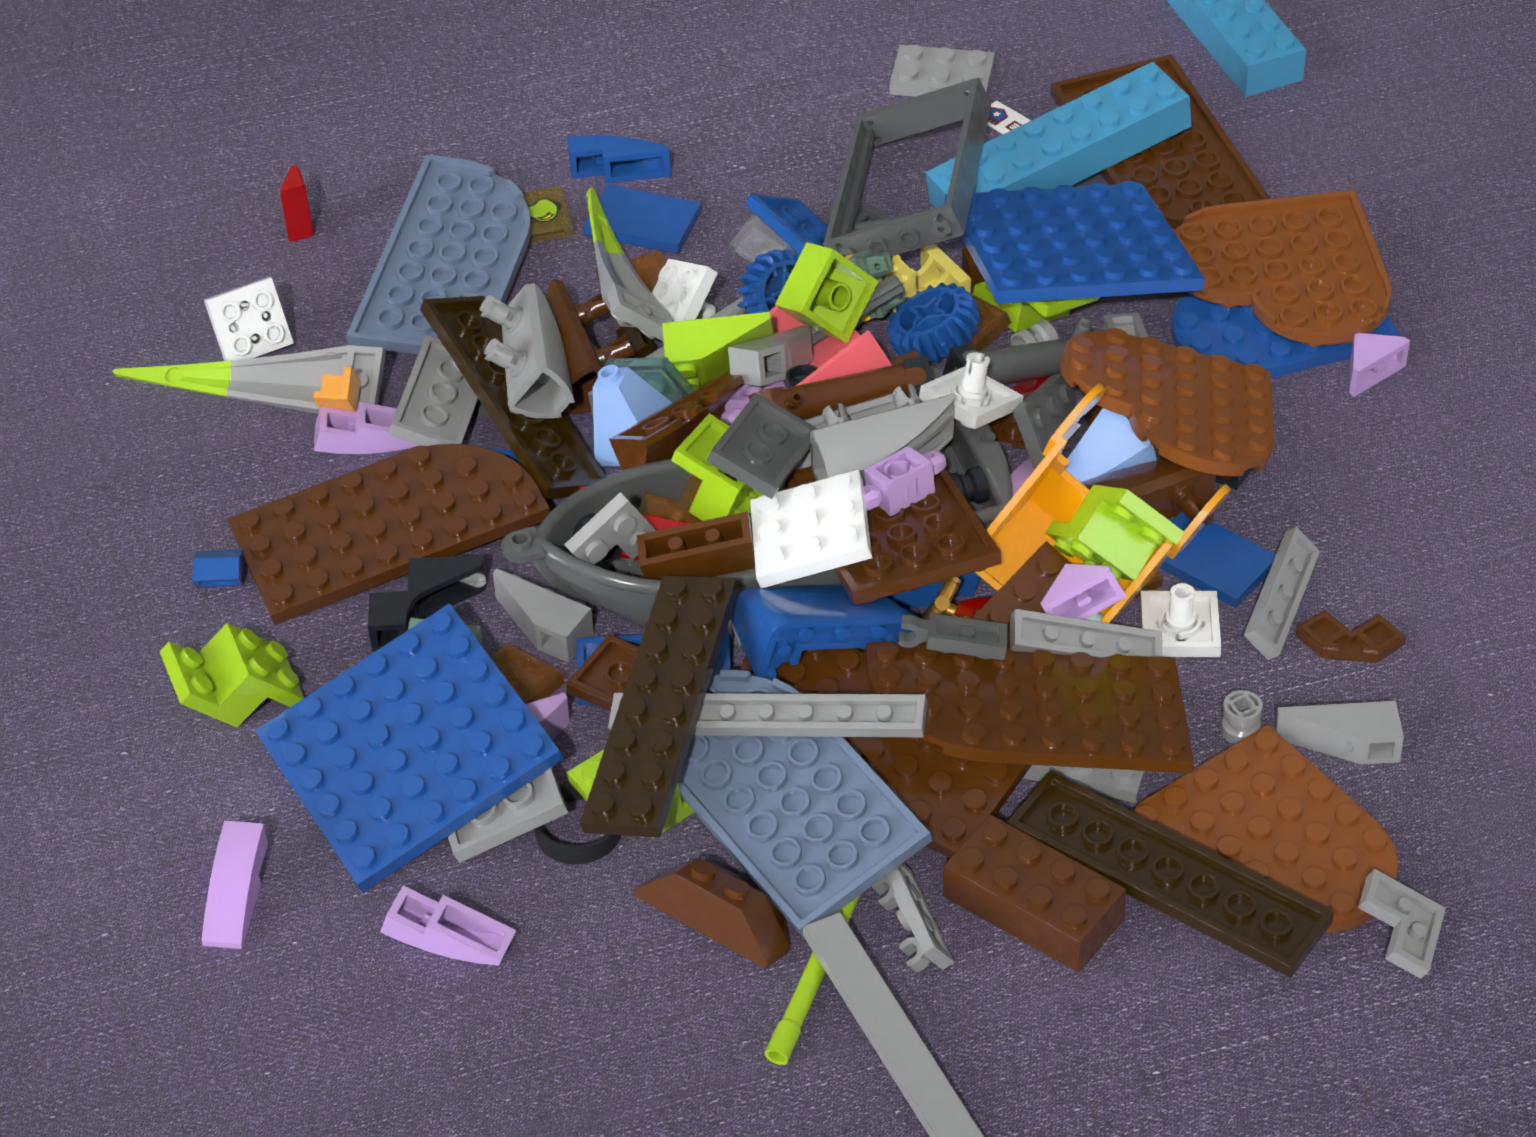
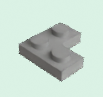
M620 492L564 545L576 558L592 565L601 561L616 544L633 560L638 556L637 535L655 532L656 530Z
M1374 869L1366 877L1358 908L1394 927L1385 959L1421 979L1430 971L1446 908Z

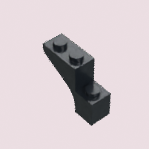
M484 555L409 558L407 591L370 593L368 631L372 652H376L408 631L410 618L425 619L449 603L453 606L484 592L487 588Z

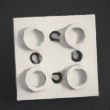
M668 258L665 266L659 273V279L652 294L669 311L673 322L709 318L715 314V306L705 302V299L718 273L708 266Z
M271 277L204 299L224 361L255 358L294 344ZM265 311H268L270 313V318L267 321H264L262 319V317H268ZM255 333H257V334L259 335V338H260L257 343H253V342L251 341V340H253V341L257 340V337H256V336H252V335H254Z
M977 352L967 355L965 367L921 385L919 399L922 401L955 394L954 418L959 420L965 427L973 429L1012 413V410L1023 401L1022 394L986 376L990 358L988 356L984 357V354Z
M1185 583L1174 585L1170 591H1141V628L1162 631V657H1220L1221 637L1217 591H1195L1192 586Z

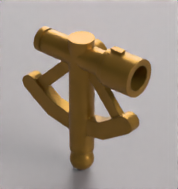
M958 576L950 578L943 583L935 600L926 608L921 619L929 620L930 613L953 616L957 605L951 603L962 582Z

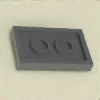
M1061 373L1050 376L1012 410L1034 470L1045 458L1042 453L1049 439L1077 406L1075 402V389L1065 381ZM1083 416L1078 421L1081 426L1067 440L1061 453L1066 458L1069 457L1088 430L1087 422Z
M755 393L713 447L706 461L719 468L722 472L752 487L755 491L773 499L811 447L810 430L818 428Z

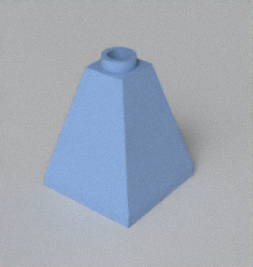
M616 365L603 367L598 372V378L593 386L594 457L599 466H620L609 438L672 404L669 399L629 367H617Z
M1102 408L1067 458L1070 462L1065 470L1079 482L1130 466L1156 461L1157 458L1150 440L1147 438L1146 441L1142 442L1133 432L1129 420L1124 415Z

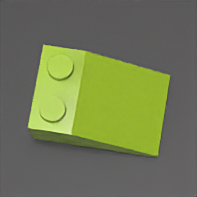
M770 312L662 323L665 364L672 389H679L684 392L695 391L714 379L729 374L728 347L774 334Z

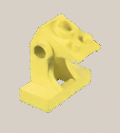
M936 244L920 248L921 269L915 271L913 268L910 269L900 259L898 254L894 255L892 258L894 270L886 274L885 277L887 279L892 275H896L903 285L905 297L911 298L916 295L917 290L922 292L929 285L935 288L942 282L946 286L951 283H955L957 287L964 286L971 295V278ZM892 308L891 310L896 313V308Z

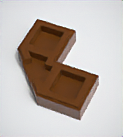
M1324 610L1296 628V637L1318 656L1325 659L1377 663L1405 646L1406 636L1380 614L1355 630L1350 631Z

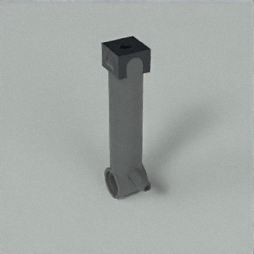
M1088 315L1081 316L1075 332L1069 338L977 351L972 345L952 347L949 350L942 376L965 367L967 355L973 352L982 353L984 357L988 356L990 358L986 376L1001 384L1061 373L1059 361L1066 342L1078 334L1094 332L1090 327L1092 319Z

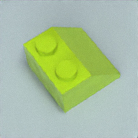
M806 242L775 306L797 321L810 325V327L847 344L879 281L834 249Z

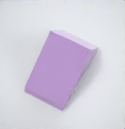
M1366 333L1354 334L1350 357L1349 393L1355 397L1404 368L1407 362L1410 340L1400 336Z
M1065 564L1043 598L1041 606L1046 614L1087 619L1127 596L1109 566Z

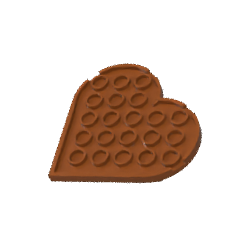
M1356 190L1214 205L1188 214L1184 217L1183 223L1176 230L1173 229L1205 277L1204 289L1202 291H1187L1188 293L1205 301L1220 304L1226 308L1250 305L1254 314L1263 325L1285 338L1305 343L1311 347L1353 343L1354 334L1371 333L1381 325L1388 314L1392 292L1391 283Z
M1118 328L1078 334L1066 342L1059 361V369L1065 381L1072 388L1078 385L1085 394L1098 383L1103 384L1106 387V391L1096 405L1129 417L1130 426L1136 436L1142 442L1148 438L1150 443L1159 450L1158 454L1183 467L1219 476H1243L1244 471L1254 468L1258 472L1268 464L1275 446L1271 371L1265 370L1257 364L1250 363L1245 365L1233 362L1223 355L1210 356L1198 353L1188 346L1175 347L1164 344L1153 337L1141 338L1128 335L1125 331Z
M1268 724L1193 769L1192 773L1185 774L1152 794L1132 810V812L1334 912L1333 923L1325 933L1349 930L1366 923L1374 917L1358 908L1366 877L1374 869L1394 880L1397 877L1398 859L1396 850L1384 828Z

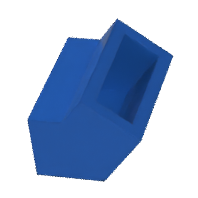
M243 549L196 551L193 557L192 581L197 588L243 586V574L245 572Z

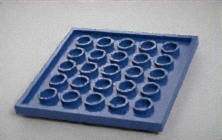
M1125 181L1117 185L1092 183L1089 186L1083 187L1058 185L1056 188L1048 189L1025 187L1023 190L1007 191L996 188L990 190V192H973L965 235L961 236L998 304L1202 291L1204 289L1205 277L1142 183ZM945 194L944 205L946 204L948 194Z
M450 603L255 730L362 893L564 759L558 747Z

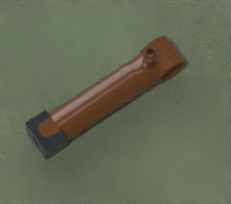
M924 355L902 360L899 364L788 388L775 387L755 393L804 420L821 415L828 405L834 411L838 409V403H842L845 407L891 394L898 386L901 387L908 397V384H912L919 397L921 385L932 381L933 376L928 356ZM755 393L749 395V400L753 397Z

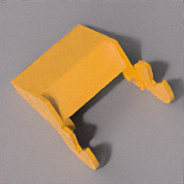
M1098 383L1064 420L1049 439L1042 453L1045 458L987 528L986 531L1000 550L1001 564L975 573L997 591L1046 541L1051 546L1054 545L1056 541L1045 534L1046 530L1053 520L1069 523L1090 491L1065 470L1070 461L1061 453L1067 440L1081 426L1078 423L1079 419L1094 407L1104 395L1106 387L1103 384ZM1223 485L1184 530L1185 533L1177 545L1161 543L1160 546L1155 548L1135 581L1119 579L1118 582L1127 597L1100 611L1104 616L1100 622L1112 624L1157 573L1166 557L1168 556L1173 560L1203 528V522L1220 506L1230 493L1231 488L1228 485ZM1061 553L1072 564L1083 565L1084 563L1075 555L1071 558Z

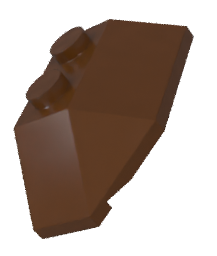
M699 858L657 874L634 891L635 897L765 969L789 953L790 943L786 918L776 908L770 897L756 884L717 863Z

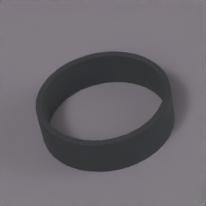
M570 782L559 785L565 802L585 800ZM540 826L534 829L539 848L550 858L566 864H586L599 860L609 854L621 838V835L606 834L599 840L586 845L569 846L549 839L541 831Z

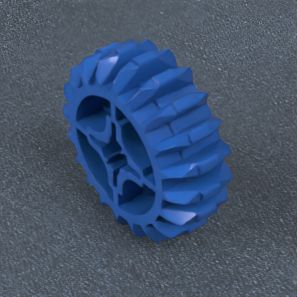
M775 249L768 251L766 254L758 255L755 258V262L745 266L748 273L742 274L739 277L745 286L736 291L743 296V301L739 302L737 306L745 308L746 314L769 312L774 308L777 301L774 297L780 295L800 253L793 254L792 250L785 249L780 251Z
M942 282L935 288L929 285L922 292L917 290L916 295L911 298L905 297V303L895 307L896 313L889 316L890 323L886 326L888 337L890 338L889 342L893 350H896L898 356L917 350L920 356H928L929 363L933 360L939 363L941 358L948 356L950 348L963 346L965 343L973 341L972 335L979 332L978 325L981 323L974 297H971L964 286L957 287L955 283L946 286Z

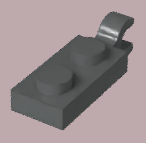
M930 613L929 620L909 614L902 615L901 629L913 631L909 633L899 631L898 645L902 647L912 648L921 642H927L926 649L937 650L942 653L971 655L982 659H1005L1007 624Z

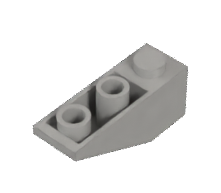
M810 325L799 326L729 346L730 375H741L744 381L742 384L760 387L785 380L786 372L790 368L813 361Z
M497 568L493 572L497 601L537 650L570 663L577 655L576 638H590L594 634L591 608L582 602L573 601L554 593L549 588H542L523 580L518 575L509 574Z
M1396 701L1333 703L1328 705L1277 708L1275 731L1290 744L1360 765L1400 762L1404 735Z

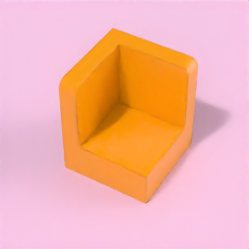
M344 367L343 375L323 374L321 391H314L313 400L319 409L320 406L356 412L361 381L353 367Z

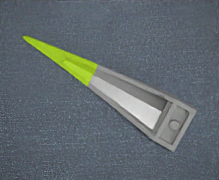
M591 187L587 191L586 196L602 299L619 326L639 328L648 338H657L663 341L662 323L673 322L672 316L652 294L631 265L609 225L595 189Z
M346 345L241 360L118 368L112 372L121 378L319 414L320 409L313 400L314 391H321L323 374L343 375L344 367H353L361 381L358 403L378 405L386 352L383 347Z

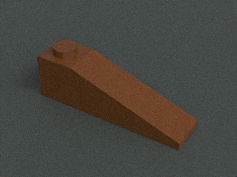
M722 375L609 438L621 469L625 470L647 463L671 459L675 450L709 413L714 416L744 382L742 376Z

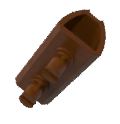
M553 279L549 284L546 300L555 317L563 341L575 402L570 403L563 413L584 414L592 412L588 392L593 390V386L598 378V372L607 365L615 362L618 363L636 354L626 334L607 344L606 347L597 349L593 345L586 328L591 320L610 313L602 299V294L587 300L588 302L578 305L577 302H573L563 281Z
M1162 459L1116 470L1082 481L1081 483L1089 490L1093 484L1128 489L1165 518L1170 519L1183 511L1192 522L1214 496L1216 475L1195 471L1168 459ZM1214 512L1204 521L1206 526L1212 522Z

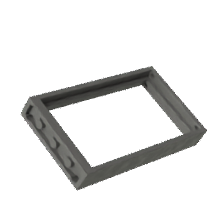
M979 77L857 115L825 235L824 247L834 249L842 256L871 249L872 254L889 252L891 257L965 235L991 109L990 100ZM964 119L946 204L853 232L874 147Z

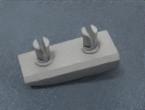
M535 283L524 285L509 305L497 300L492 295L487 296L480 307V311H482L480 316L502 325L503 343L495 338L492 339L485 348L484 354L487 355L485 360L505 368L510 412L523 414L531 418L548 419L562 417L561 413L570 403H575L561 334L552 310L541 289Z
M908 384V397L901 387L898 386L893 391L892 396L899 408L853 420L849 419L845 406L842 403H838V417L828 405L822 413L828 426L810 430L811 467L815 479L819 481L838 474L859 470L864 486H866L864 469L907 446H910L922 455L933 450L940 451L953 438L955 394L921 402L912 384Z

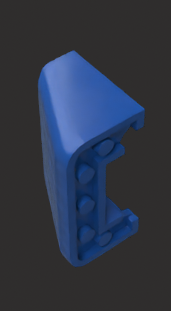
M843 585L749 588L737 596L730 617L754 675L769 680L776 678L777 673L775 669L782 663L789 661L790 665H798L803 650L866 648V643L889 641L898 643L899 631L913 632L912 630L901 629L902 615H910V613L886 596L870 603L854 605Z

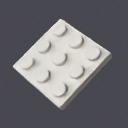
M859 470L838 474L834 477L777 492L773 499L764 495L750 500L756 579L760 588L872 558L867 509L863 494L864 483Z

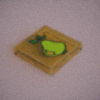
M560 185L523 192V197L530 210L532 229L529 244L574 236L573 225Z

